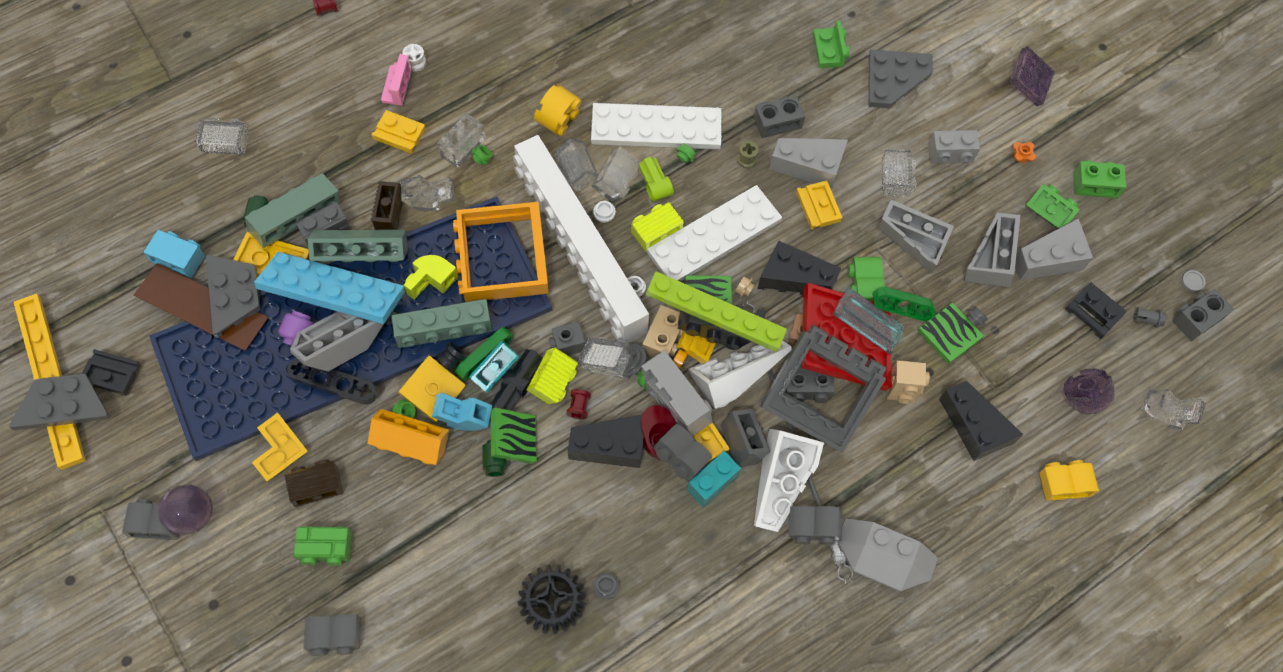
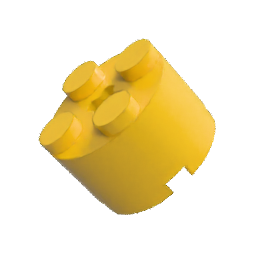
M553 85L540 102L542 104L541 111L536 109L534 120L554 134L562 137L568 129V122L577 119L580 113L578 108L582 100L561 85Z

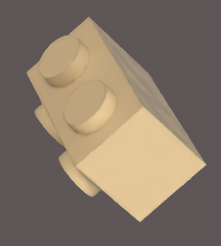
M663 305L660 306L642 344L646 355L654 358L665 350L669 357L676 356L679 349L676 347L677 342L683 332L677 329L680 312Z
M897 360L891 370V388L887 390V399L898 400L902 404L915 402L919 395L923 394L925 386L929 384L930 374L926 372V363Z

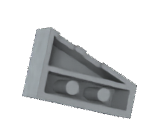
M779 138L769 169L812 183L827 180L832 189L848 140Z
M890 200L878 228L929 272L933 273L954 226Z
M996 214L985 234V238L967 268L964 282L1011 287L1015 272L1020 215Z
M1079 218L1021 248L1016 256L1015 263L1019 280L1085 269L1093 259Z
M665 350L641 366L647 392L660 406L670 411L675 422L683 426L692 437L713 423L712 407L706 400L700 397Z

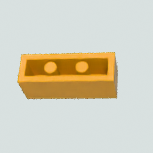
M380 409L371 419L367 444L376 446L380 450L398 453L402 457L421 460L425 464L437 465L445 454L449 429Z

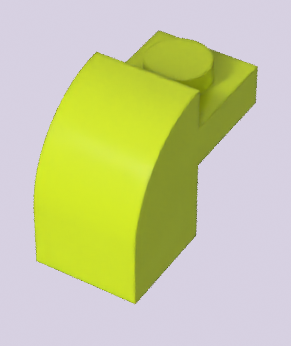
M422 256L412 263L415 273L407 277L404 287L407 295L413 300L429 284L444 294L457 280V269L440 256Z

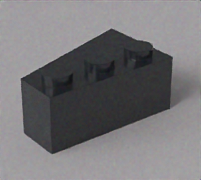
M778 241L760 277L757 289L779 290L778 292L786 293V291H791L804 295V287L807 283H811L832 290L841 268Z
M736 305V307L741 309L744 308V306ZM758 309L757 313L750 312L765 319V310ZM680 310L677 329L685 331L690 336L706 338V341L725 345L730 350H738L752 342Z
M968 381L946 389L939 399L973 461L1015 444L1024 435Z
M642 414L571 427L568 459L640 468L644 440L641 428Z

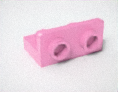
M399 54L398 62L390 66L381 97L382 103L403 105L412 72L408 55Z

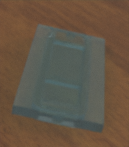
M850 287L846 289L833 315L888 354L893 352L904 333L905 326L881 309L876 308L874 304Z

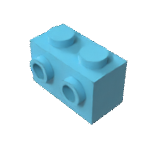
M157 230L143 252L151 263H158L190 279L205 257L200 249V245L190 239L185 241L173 232L168 231L165 233Z

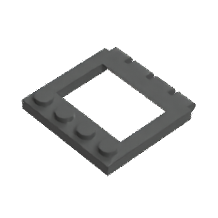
M812 325L808 332L803 330L760 406L843 453L886 380L883 377L886 367L873 359H870L867 365L864 366L868 356L853 347L845 354L848 345L832 335L825 343L828 333ZM808 350L866 383L842 425L785 393L787 386Z

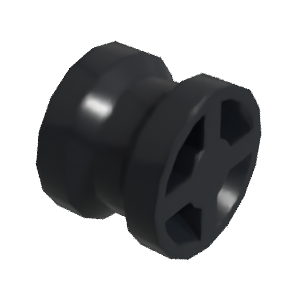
M448 342L446 349L443 352H439L436 357L445 367L455 371L458 363L465 360L467 355L457 345Z

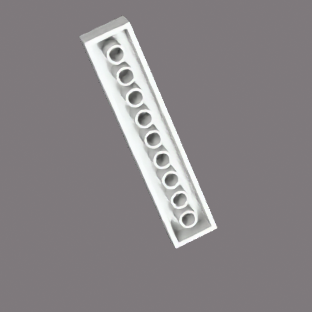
M539 135L515 145L513 159L517 166L514 169L518 178L525 181V188L529 196H534L535 202H539L540 214H545L548 228L556 232V240L561 248L565 247L570 264L576 266L579 270L577 272L579 279L583 284L586 283L590 289L588 290L589 295L594 303L598 302L601 308L599 310L605 321L609 320L611 323V331L616 339L620 338L623 345L648 333V311Z

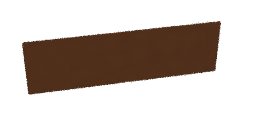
M157 263L134 293V296L213 335L209 288ZM257 312L253 316L245 318L239 325L235 326L233 324L221 332L223 335L219 338L245 351L268 317Z

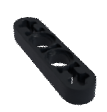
M295 359L288 364L287 373L292 381L364 405L373 403L377 398V390L374 384L368 380L334 369L324 371L304 365L299 359ZM302 367L306 373H309V378L307 374L302 372H299L298 375H296L294 370H299ZM319 373H326L328 375L324 383L315 382V377ZM342 380H347L350 382L348 389L344 391L338 390L337 384ZM355 385L361 391H366L369 388L371 394H366L363 397L361 392L355 390Z

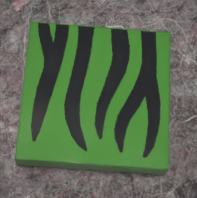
M686 275V285L732 304L731 276Z
M951 303L918 329L922 337L948 365L984 337L954 303Z
M496 407L491 410V457L530 464L535 463L536 416Z

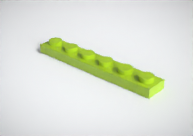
M655 271L645 294L775 352L780 349L787 330L780 325Z

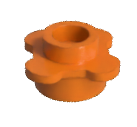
M1015 142L1013 145V149H1015L1014 158L1020 163L1034 161L1036 159L1033 151L1034 144L1032 142Z

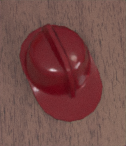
M653 405L647 408L641 418L644 449L651 457L658 460L660 459L654 450V446L676 424L671 412L660 405Z

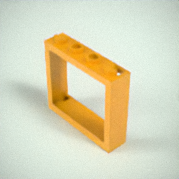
M539 202L456 210L457 220H453L454 233H458L459 239H455L456 253H460V260H456L458 274L462 273V280L458 281L459 294H464L465 302L549 294ZM531 220L538 280L471 288L466 226Z

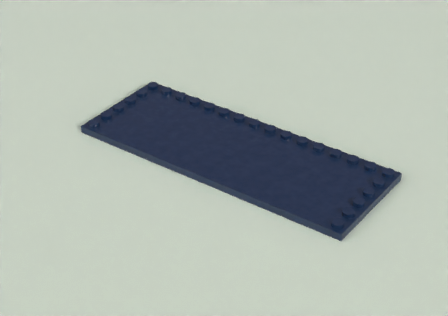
M497 196L467 209L501 206V203ZM457 213L407 232L408 252L404 260L390 262L388 260H378L375 262L334 261L327 265L403 286L407 277L415 273L412 263L422 256H440L457 269L456 260H460V253H456L455 239H459L458 233H454L453 220H457ZM510 222L466 226L471 288L538 280ZM462 273L458 274L457 280L444 294L429 284L413 300L407 295L405 290L404 295L393 311L397 314L466 303L464 294H459L458 281L462 280ZM259 291L261 303L259 313L267 316L268 319L245 351L220 338H215L214 335L186 321L149 335L192 458L195 461L262 434L257 427L276 413L282 417L285 423H288L345 399L292 381L287 373V367L291 361L297 358L290 352L292 345L283 343L284 337L278 334L284 315L287 313L292 314L293 310L310 316V321L313 324L337 311L270 292ZM546 294L487 300L492 332L401 348L398 347L394 337L393 323L390 325L384 323L368 350L335 367L334 370L368 380L375 386L418 368L428 356L437 360L436 356L439 352H443L446 349L448 342H452L463 349L489 338L502 327L508 330L552 311V306ZM302 367L299 370H294L296 375H298L299 372H302L307 374L309 378V373H306ZM319 373L315 377V382L324 383L328 375L326 373ZM347 380L340 381L337 384V389L340 391L348 389L350 382ZM355 385V390L361 392V390H358L357 386Z

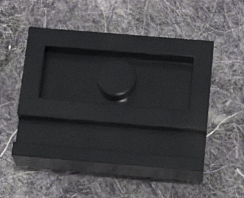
M94 349V354L88 360L82 374L85 373L89 377L93 387L126 396L137 375L136 371L141 367V364L138 361Z

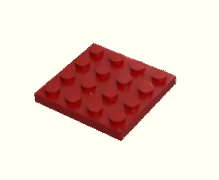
M807 283L804 287L803 330L808 332L810 327L815 325L828 333L825 343L832 335L848 345L845 354L853 347L868 356L864 366L867 365L870 359L885 366L886 370L883 377L886 380L880 390H889L891 388V313L877 309L872 301ZM809 350L801 362L802 369L861 385L866 384Z

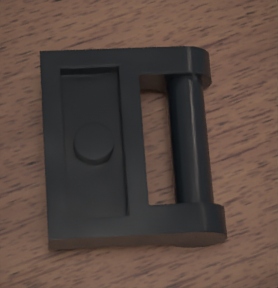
M1092 282L1065 308L1067 312H1072L1092 328L1100 339L1127 312ZM1080 304L1084 309H1086V310H1087L1089 313H1091L1095 318H1097L1101 323H1103L1104 326L1101 325L1098 321H1096L1092 316H1090L1086 311H1084V310H1083L1081 307H1079L1078 305Z

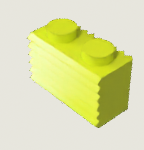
M669 202L663 206L658 204L651 210V213L645 216L639 215L633 220L631 233L644 251L647 252L649 247L682 229L684 222Z
M556 347L548 349L526 390L546 404L560 402L566 395L565 389L568 382L572 381L577 373L575 369L578 362Z

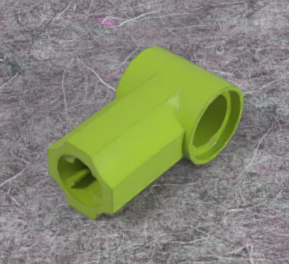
M652 157L643 159L639 163L638 168L646 182V189L650 200L655 202L674 195L672 183L668 176H664L657 159Z

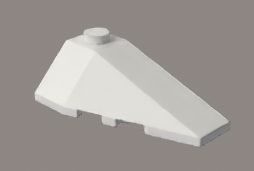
M782 341L777 352L757 345L751 348V352L738 353L736 351L730 353L731 358L717 361V358H712L707 363H700L688 370L704 399L715 409L721 408L737 399L786 356L792 348L784 341Z
M769 429L766 443L770 452L762 459L754 526L778 532L790 513V507L793 506L799 493H802L806 487L805 483L811 473H814L817 469L824 443L784 431Z

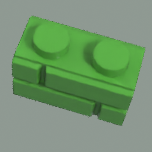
M297 527L294 557L301 561L302 565L308 566L316 565L317 561H326V564L331 566H340L342 562H349L352 531L348 527Z

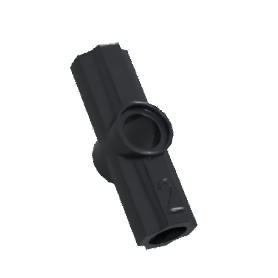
M532 349L524 351L515 367L509 369L505 374L500 390L490 403L492 409L496 407L510 411L513 410L518 400L527 394L528 391L526 389L543 357Z

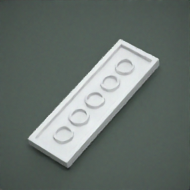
M593 103L591 144L679 148L684 143L691 148L721 149V108Z
M756 185L649 247L647 254L662 274L681 282L685 280L686 275L691 276L777 225L782 221L783 217Z

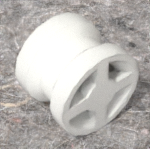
M410 44L404 48L403 55H408L412 71L422 70L426 65L423 48L417 44Z

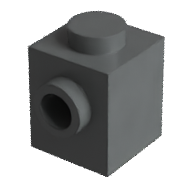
M579 322L552 328V337L549 338L551 349L556 347L567 356L585 352V341Z

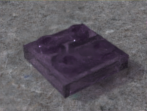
M1027 46L1020 51L1010 82L1036 106L1044 104L1055 71Z

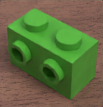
M1089 160L1080 161L1073 172L1075 195L1119 198L1126 189L1125 166L1123 164H1115L1113 162L1097 163Z

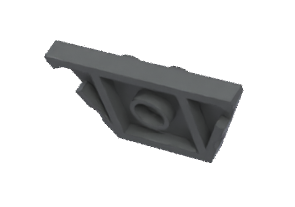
M206 255L212 330L215 338H219L223 335L221 332L233 324L235 326L239 325L245 318L253 316L261 310L259 289H256L254 284L258 275L255 265Z
M85 373L34 380L10 422L9 428L15 431L110 419V415L105 410L101 402L102 400Z

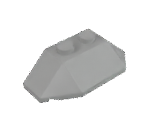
M337 311L299 331L290 348V352L306 366L330 371L368 350L383 324Z
M845 518L842 525V541H837L839 548H841L854 573L899 592L929 582L938 557L921 542L869 521Z

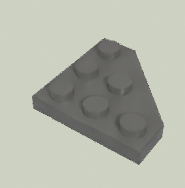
M870 49L868 107L891 108L901 97H905L923 80L926 81L931 77L933 73V54Z

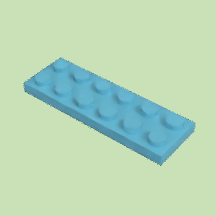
M277 252L254 281L256 289L381 324L386 322L405 293L403 285Z

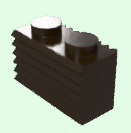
M380 181L378 182L379 186H377L378 190H376L377 194H375L376 198L373 206L374 210H372L373 214H371L372 218H370L374 230H398L404 200L402 186L396 182Z
M328 459L320 460L315 463V466L309 468L304 466L291 469V473L284 474L289 500L294 507L343 494L338 467L334 461Z

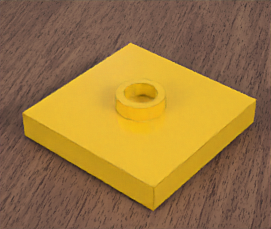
M428 356L398 393L433 422H437L438 419L432 417L436 395L444 393L456 398L466 385L431 356Z

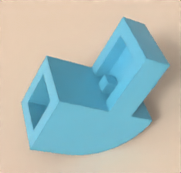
M439 393L436 395L432 417L446 422L447 427L477 431L488 428L492 405L473 397L459 400L444 393Z

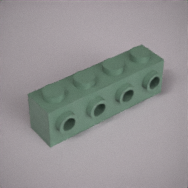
M323 173L312 177L306 183L297 188H292L283 196L271 200L267 205L258 210H253L245 216L247 230L265 248L298 229L295 222L334 202H337L339 205V191Z
M313 230L308 237L310 261L375 262L378 260H388L390 262L404 260L408 252L406 230Z
M486 299L391 315L394 337L399 348L492 332Z

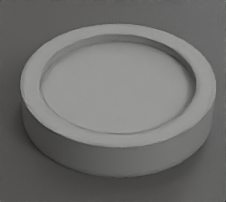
M1195 270L1187 271L1181 278L1183 287L1190 292H1199L1206 284L1204 276Z

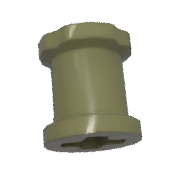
M747 140L739 146L740 154L737 157V162L743 168H752L757 162L756 156L758 155L759 147L755 142Z

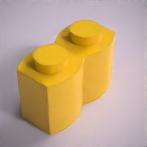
M1083 460L1072 461L1068 465H1060L1059 462L1049 463L1039 473L1047 501L1086 498L1094 496L1099 492L1092 463H1084Z

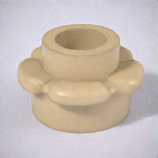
M744 276L736 288L735 292L741 298L743 295L748 297L755 286L751 283L752 278L748 279Z

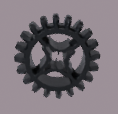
M547 565V572L545 573L542 572L540 567L537 568V577L532 573L528 574L532 582H522V586L527 590H519L518 595L525 599H521L517 603L518 606L525 607L520 611L521 616L529 615L525 623L529 625L535 621L533 630L537 631L543 625V634H547L549 627H552L553 634L557 635L558 626H561L562 630L566 632L568 631L567 622L572 626L576 625L573 616L582 618L583 615L577 608H586V603L579 601L586 598V593L578 592L584 588L583 583L575 584L579 579L577 574L568 578L571 573L569 568L562 574L560 565L556 566L555 572H552L551 565ZM554 581L564 583L572 593L558 591L555 588ZM546 582L545 592L532 598L535 589ZM551 588L555 598L559 597V599L555 600L554 611H552L549 601L545 602V600L549 599V595H551ZM569 601H573L569 611L558 618L559 607L568 604ZM538 605V607L548 609L550 619L539 616L532 606Z

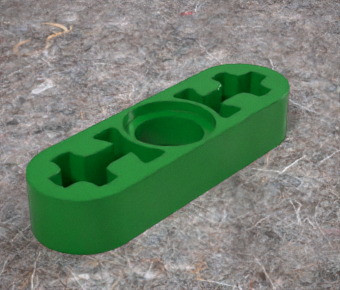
M880 287L872 294L875 307L883 311L920 321L930 320L936 314L933 301L925 297L889 287ZM901 302H910L907 306H898Z
M505 327L498 329L458 365L455 373L463 381L470 380L469 376L502 340L508 345L514 337L513 334Z

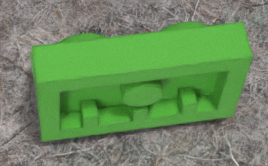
M836 21L834 28L813 30V40L819 69L844 67L846 58H849V46L845 45L846 31L845 28H842L841 21Z
M1042 184L1026 204V207L1057 229L1069 224L1080 211L1077 208L1078 204L1069 197L1064 199L1058 195L1060 191L1054 186Z

